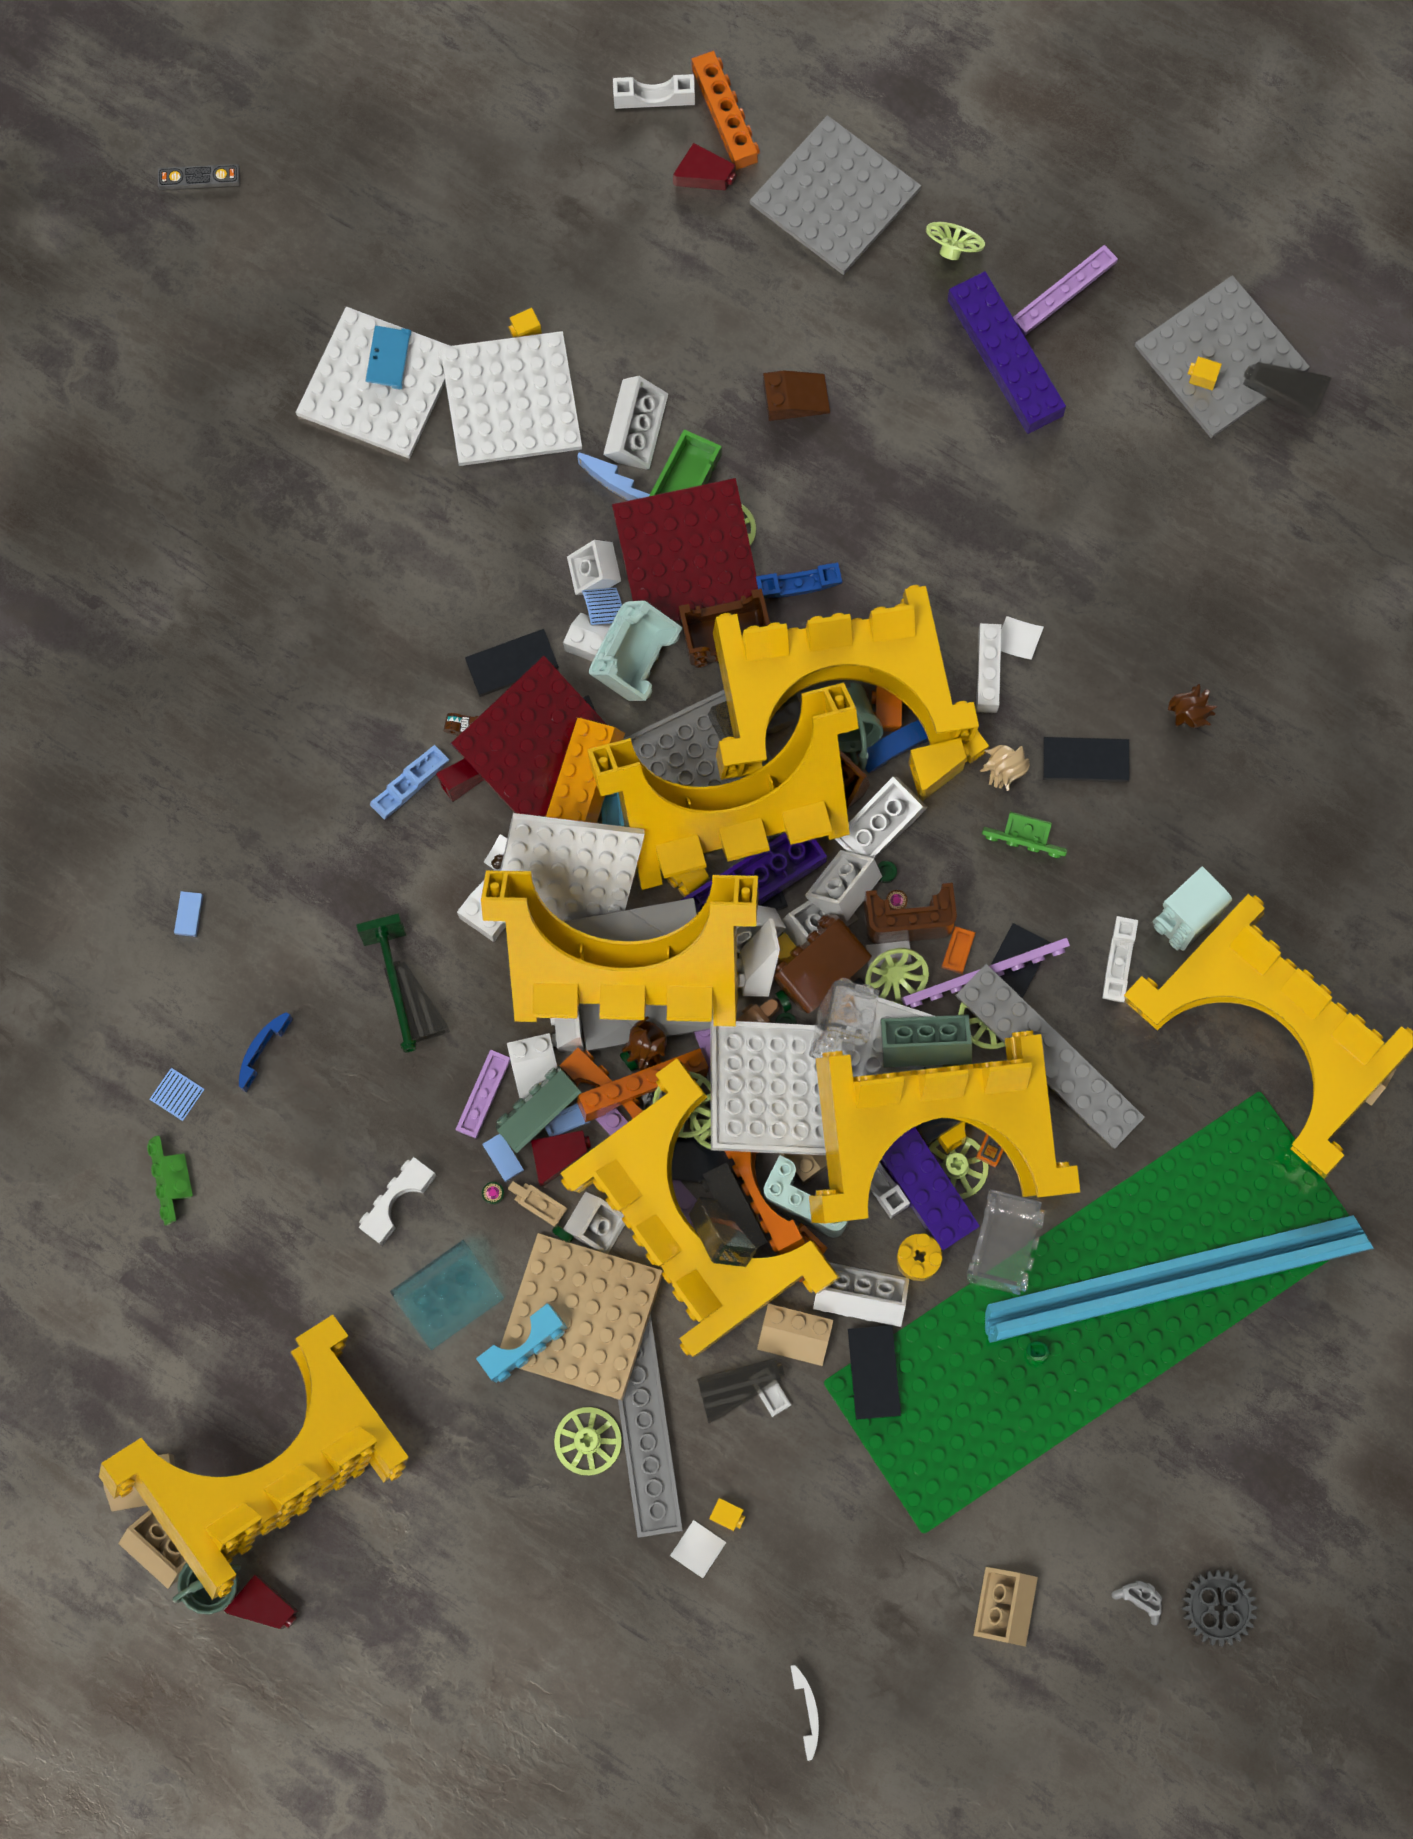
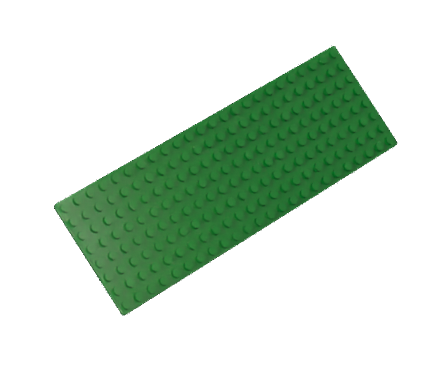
M1255 1093L893 1334L901 1416L856 1420L851 1363L824 1381L825 1388L921 1533L929 1532L1329 1261L1310 1264L992 1343L989 1342L988 1335H986L985 1312L988 1304L1350 1216L1325 1180L1291 1150L1295 1138L1263 1093ZM1035 1341L1043 1342L1049 1349L1048 1360L1041 1365L1030 1363L1026 1357L1028 1345Z

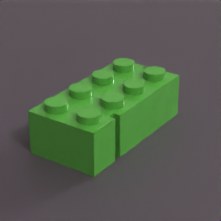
M684 429L649 496L707 484L712 476V471L714 472L722 456V446Z

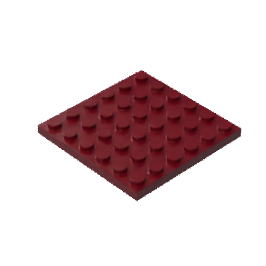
M736 478L612 504L632 601H646L671 620L679 621V606L689 604L690 609L696 610L695 606L699 605L700 609L730 603L741 600V596H745L747 599L752 596L751 590L758 589L756 571Z
M543 656L450 744L514 813L546 817L577 718L607 724L549 660Z

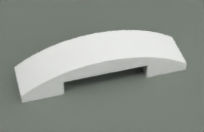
M1116 917L1104 980L1103 999L1124 1003L1138 920Z
M791 1665L794 1689L804 1688L812 1734L803 1736L807 1761L813 1759L818 1741V1712L812 1690L806 1678L795 1665Z

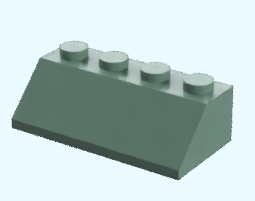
M969 1015L881 1019L883 1068L972 1064Z
M560 1066L557 1069L552 1068L545 1075L546 1079L541 1084L536 1083L529 1090L530 1094L525 1099L520 1098L512 1106L514 1109L508 1115L504 1113L496 1121L498 1123L495 1126L497 1131L516 1153L581 1093L578 1085Z

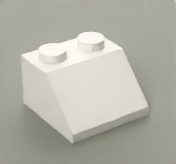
M593 540L567 556L575 595H583L582 590L611 588L621 582L613 542Z
M580 613L571 624L564 639V650L593 662L611 624L591 625L589 616Z
M585 1192L566 1223L564 1230L594 1250L608 1254L625 1226L622 1220L624 1215L618 1210H613L603 1199Z

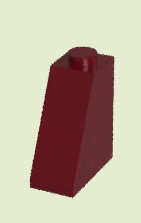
M693 143L673 174V185L725 191L729 184L732 185L736 180L735 164Z
M465 759L436 774L441 788L452 802L484 780Z
M581 1130L531 1140L540 1187L550 1183L561 1175L562 1171L588 1153L587 1149L591 1148L589 1135L585 1136L584 1131Z
M254 1575L224 1612L277 1629H284L285 1627L290 1628L297 1620L295 1615L298 1610L259 1575Z

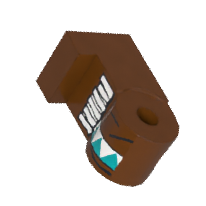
M447 713L443 731L458 736L478 716L471 717L457 713Z

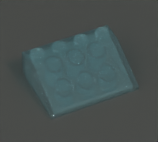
M464 1239L390 1291L397 1304L430 1350L437 1347L504 1299Z

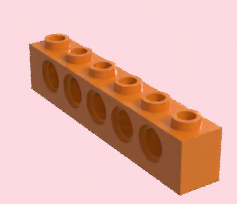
M714 51L691 58L692 71L729 158L735 164V170L758 163V154H760L758 144L752 141L751 128L744 122L745 115L743 109L737 106V95L735 91L731 92L729 87L731 86L730 79L722 71L723 63L721 58H717ZM735 125L737 128H730V126Z

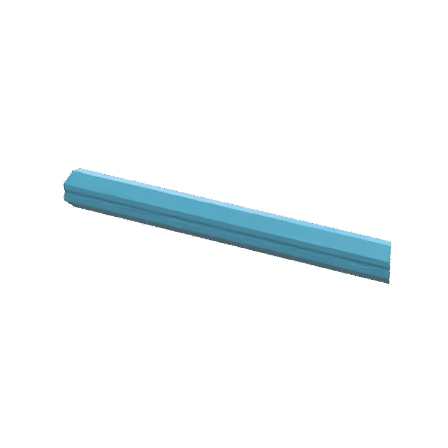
M1352 1215L988 1304L985 1312V1332L988 1335L989 1342L992 1343L1372 1250L1374 1247L1355 1216Z

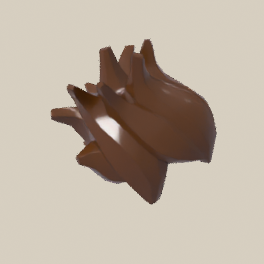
M1198 684L1196 687H1192L1191 692L1180 693L1172 697L1168 705V711L1175 712L1176 726L1182 723H1186L1195 729L1204 725L1211 726L1206 719L1209 716L1215 715V712L1212 710L1217 708V706L1208 704L1210 690L1205 689L1200 694L1201 686Z
M648 1016L633 1025L630 1029L629 1041L622 1049L623 1052L631 1050V1054L627 1059L628 1062L640 1058L639 1068L644 1063V1069L647 1068L651 1059L654 1062L658 1061V1054L664 1057L667 1046L664 1032L653 1022L646 1021L649 1019Z

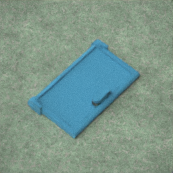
M375 326L365 382L392 386L393 389H402L411 330Z

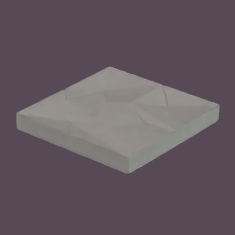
M694 898L575 919L565 921V923L583 933L602 939L641 941L661 937L681 928L697 915ZM579 1003L587 1051L626 1045L629 1041L630 1029L635 1023L640 1021L600 1019V1004ZM646 1005L645 1017H649L646 1021L657 1025L666 1037L710 1030V1022L667 1021V1005Z

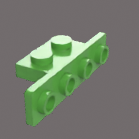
M1010 812L1005 832L983 827L982 834L986 835L985 838L988 840L1007 841L1006 844L1014 847H1019L1020 844L1027 846V849L1033 852L1046 851L1049 856L1055 858L1066 856L1067 853L1066 848L1047 843L1052 825L1048 821Z
M154 1136L149 1140L147 1151L153 1163L151 1171L156 1179V1196L160 1199V1217L164 1220V1225L166 1226L176 1221L173 1200L188 1199L193 1194L185 1154L164 1156L160 1136Z

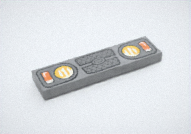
M238 164L158 168L159 190L240 186V167Z

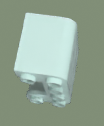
M629 601L624 603L616 614L589 668V674L628 701H646L652 693V684L647 681L650 669L659 658L662 646H669L678 641L682 627L646 601Z
M1202 866L1164 901L1163 912L1153 920L1154 928L1161 935L1165 934L1170 939L1169 943L1174 949L1184 951L1222 916L1232 901V897Z
M779 1155L764 1186L763 1197L769 1207L829 1237L834 1238L842 1235L849 1221L826 1224L812 1223L809 1203L810 1194L793 1186L796 1167L791 1160Z

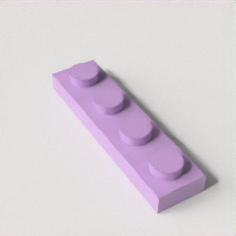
M493 1050L489 1051L455 1129L456 1131L477 1139L511 1061L510 1057Z

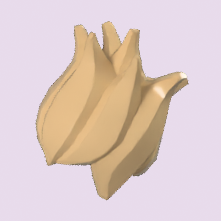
M998 745L990 750H984L991 757L983 765L984 768L980 772L991 770L989 785H992L994 780L995 788L999 785V788L1002 789L1003 785H1005L1006 791H1009L1011 782L1027 773L1030 766L1029 759H1025L1022 746L1014 751L1006 745Z

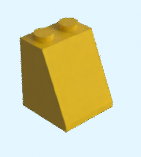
M961 738L910 751L908 763L918 798L921 801L926 800L963 771L969 752L966 743L963 744Z

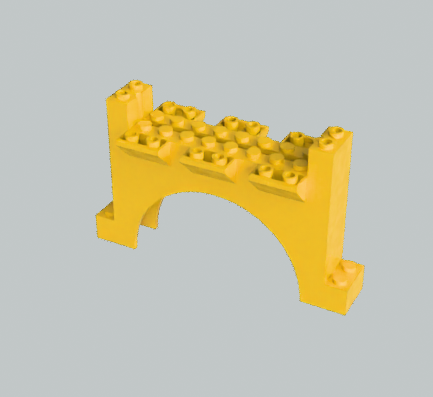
M909 586L905 589L900 604L892 608L877 607L871 611L869 619L864 620L862 618L851 620L850 614L836 613L831 617H812L807 621L806 628L804 629L794 627L787 630V623L780 624L775 622L765 627L750 626L743 631L742 636L737 614L724 613L715 619L713 637L734 736L723 738L718 743L716 760L720 780L748 776L762 768V761L767 760L765 749L766 730L775 713L789 698L799 691L817 683L830 680L862 681L876 685L894 694L917 716L926 732L930 745L961 738L962 742L972 741L979 727L974 702L959 701L952 705L926 586Z
M844 682L801 693L802 705L799 721L785 747L759 770L730 783L708 787H691L664 780L647 769L634 751L630 738L587 749L591 770L600 795L605 796L618 792L625 827L644 829L645 835L635 870L642 890L663 884L660 868L664 879L706 868L703 855L706 852L722 848L729 862L770 851L767 836L785 832L791 845L826 835L829 840L850 835L837 734L847 733L859 729L857 710Z
M486 870L481 896L483 921L506 922L515 1021L537 1022V1018L577 1019L579 1003L600 1004V1019L644 1020L646 1005H667V1021L712 1022L713 1012V1026L736 1027L738 1002L736 926L747 927L757 925L758 876L713 875L711 891L703 908L691 921L681 928L664 936L649 940L613 941L583 933L555 916L539 897L533 883L531 871Z
M1247 894L1159 990L1157 988L1158 985L1151 978L1145 979L1141 976L1124 994V999L1133 1010L1157 1031L1180 1013L1197 1006L1212 1003H1234L1249 1006L1268 1014L1280 1022L1295 1037L1304 1051L1313 1081L1311 1112L1306 1125L1293 1142L1291 1150L1325 1179L1344 1157L1342 1153L1343 1148L1335 1141L1330 1143L1329 1140L1413 1051V1031L1408 1027L1404 1029L1401 1026L1385 1043L1382 1041L1383 1036L1375 1029H1368L1365 1026V1020L1358 1014L1353 1016L1349 1013L1347 1015L1348 1010L1339 1002L1336 1004L1332 1002L1333 997L1330 996L1332 992L1323 984L1319 986L1313 981L1314 976L1306 969L1302 971L1297 968L1296 970L1297 966L1290 959L1286 958L1284 960L1281 957V952L1279 951L1281 948L1274 941L1270 940L1268 942L1262 937L1264 933L1255 925L1264 917V902L1256 895L1252 897Z
M1032 1030L1012 1033V1037L1005 1038L1007 1060L857 1077H853L850 1054L843 1055V1051L822 1053V1058H815L830 1190H816V1195L809 1196L812 1223L826 1224L867 1219L871 1182L875 1170L886 1151L900 1136L911 1128L938 1118H950L966 1122L993 1138L1004 1150L1014 1166L1020 1182L1022 1197L1036 1195L1037 1197L1079 1193L1080 1184L1077 1165H1069V1161L1056 1162L1041 1034L1033 1035Z
M675 1059L655 1074L658 1078L656 1081L657 1085L666 1095L560 1174L563 1177L561 1182L568 1191L580 1193L591 1184H594L600 1192L606 1193L608 1198L605 1200L613 1210L615 1209L623 1213L624 1217L622 1220L635 1233L632 1236L639 1247H645L648 1251L645 1255L652 1265L662 1267L664 1270L661 1273L668 1284L671 1283L674 1287L672 1293L676 1299L687 1305L688 1308L685 1311L693 1321L700 1322L679 1338L682 1342L680 1347L687 1356L695 1357L803 1277L805 1280L802 1283L810 1293L815 1292L816 1294L821 1293L840 1277L814 1241L810 1240L803 1246L779 1256L747 1258L730 1254L715 1247L691 1226L683 1214L675 1195L672 1181V1160L675 1144L683 1125L691 1113L708 1097L680 1060Z
M333 1314L295 1339L299 1347L292 1350L291 1354L297 1362L305 1384L306 1415L298 1436L272 1462L254 1471L236 1476H201L189 1473L166 1462L142 1438H139L101 1463L99 1478L114 1499L118 1496L125 1497L133 1491L132 1487L136 1488L212 1600L217 1596L223 1598L232 1591L233 1580L237 1575L230 1566V1563L233 1561L232 1557L238 1553L243 1555L253 1547L251 1544L254 1543L256 1536L259 1534L264 1536L277 1527L279 1529L285 1527L291 1522V1517L296 1514L301 1516L310 1509L309 1505L314 1497L317 1495L322 1497L333 1489L338 1491L347 1484V1479L352 1476L357 1478L365 1472L364 1468L369 1463L383 1483L389 1479L391 1481L396 1480L403 1474L402 1470L406 1468L405 1464L409 1458L338 1360V1357L343 1354L342 1351L346 1346L345 1343L348 1335Z

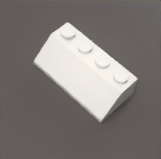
M641 376L623 379L603 455L619 464L650 469L668 393Z
M830 1263L840 1278L821 1293L816 1294L813 1309L901 1327L907 1300L909 1278Z

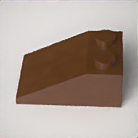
M786 370L763 373V386L769 421L830 414L825 374Z
M839 749L846 807L848 809L865 795L870 784L867 775Z

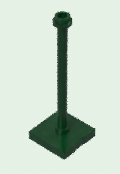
M399 913L356 924L364 946L376 943L381 945L403 1038L400 1046L404 1053L413 1052L416 1050L417 1042L412 1040L388 941L407 936Z

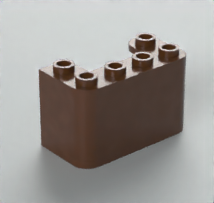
M762 588L751 590L752 596L747 599L745 596H741V600L702 609H700L699 605L695 606L696 610L690 609L689 604L679 606V618L691 665L696 668H702L707 666L708 663H719L713 637L715 619L719 615L724 613L737 614L742 636L743 631L750 626L765 627L770 624Z
M943 883L940 892L937 895H932L930 904L927 907L890 910L889 900L881 899L877 895V890L866 891L864 912L868 939L874 944L948 937L953 931L957 918L953 883Z
M834 914L822 916L817 922L819 924L817 926L818 932L816 930L807 936V941L802 946L798 945L792 949L789 958L780 959L778 957L773 980L798 1009L805 1013H810L821 1005L872 957L840 917Z

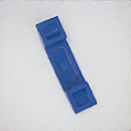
M832 563L820 565L814 570L777 576V573L756 576L758 589L762 588L764 598H779L808 594L842 584L839 564Z
M917 720L896 730L867 748L868 759L865 769L868 774L886 765L887 761L916 745L929 741L920 721Z
M287 1012L269 1022L250 1044L244 1056L239 1075V1087L243 1091H248L258 1075L252 1067L272 1035L275 1033L282 1037L293 1020Z

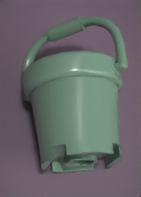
M850 683L851 688H847L857 710L859 729L837 734L839 749L843 753L850 752L852 762L863 771L866 768L868 759L867 748L880 740L883 735V727L879 718L873 712L865 688L861 684ZM862 750V752H860L859 760H857L855 752Z
M185 1563L178 1577L177 1588L179 1593L172 1600L174 1603L183 1601L187 1608L198 1614L210 1615L222 1611L232 1602L239 1591L240 1580L236 1575L233 1580L234 1585L231 1587L232 1591L223 1598L217 1596L212 1600L192 1569ZM230 1563V1566L237 1574V1571L241 1569V1566L239 1564L232 1565Z

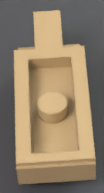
M512 1181L508 1187L509 1191L517 1195L514 1200L519 1205L553 1227L556 1224L558 1225L567 1211L565 1206L531 1184L525 1183L521 1187Z

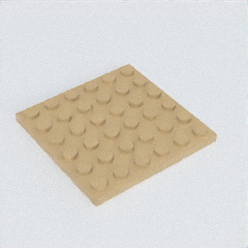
M538 1233L500 1348L512 1350L523 1345L531 1332L530 1316L548 1303L555 1309L568 1328L564 1330L565 1333L562 1337L555 1341L552 1339L546 1344L547 1347L544 1351L537 1355L534 1353L528 1358V1363L518 1369L623 1401L662 1279L661 1273L663 1270L576 1244L566 1243L565 1241Z

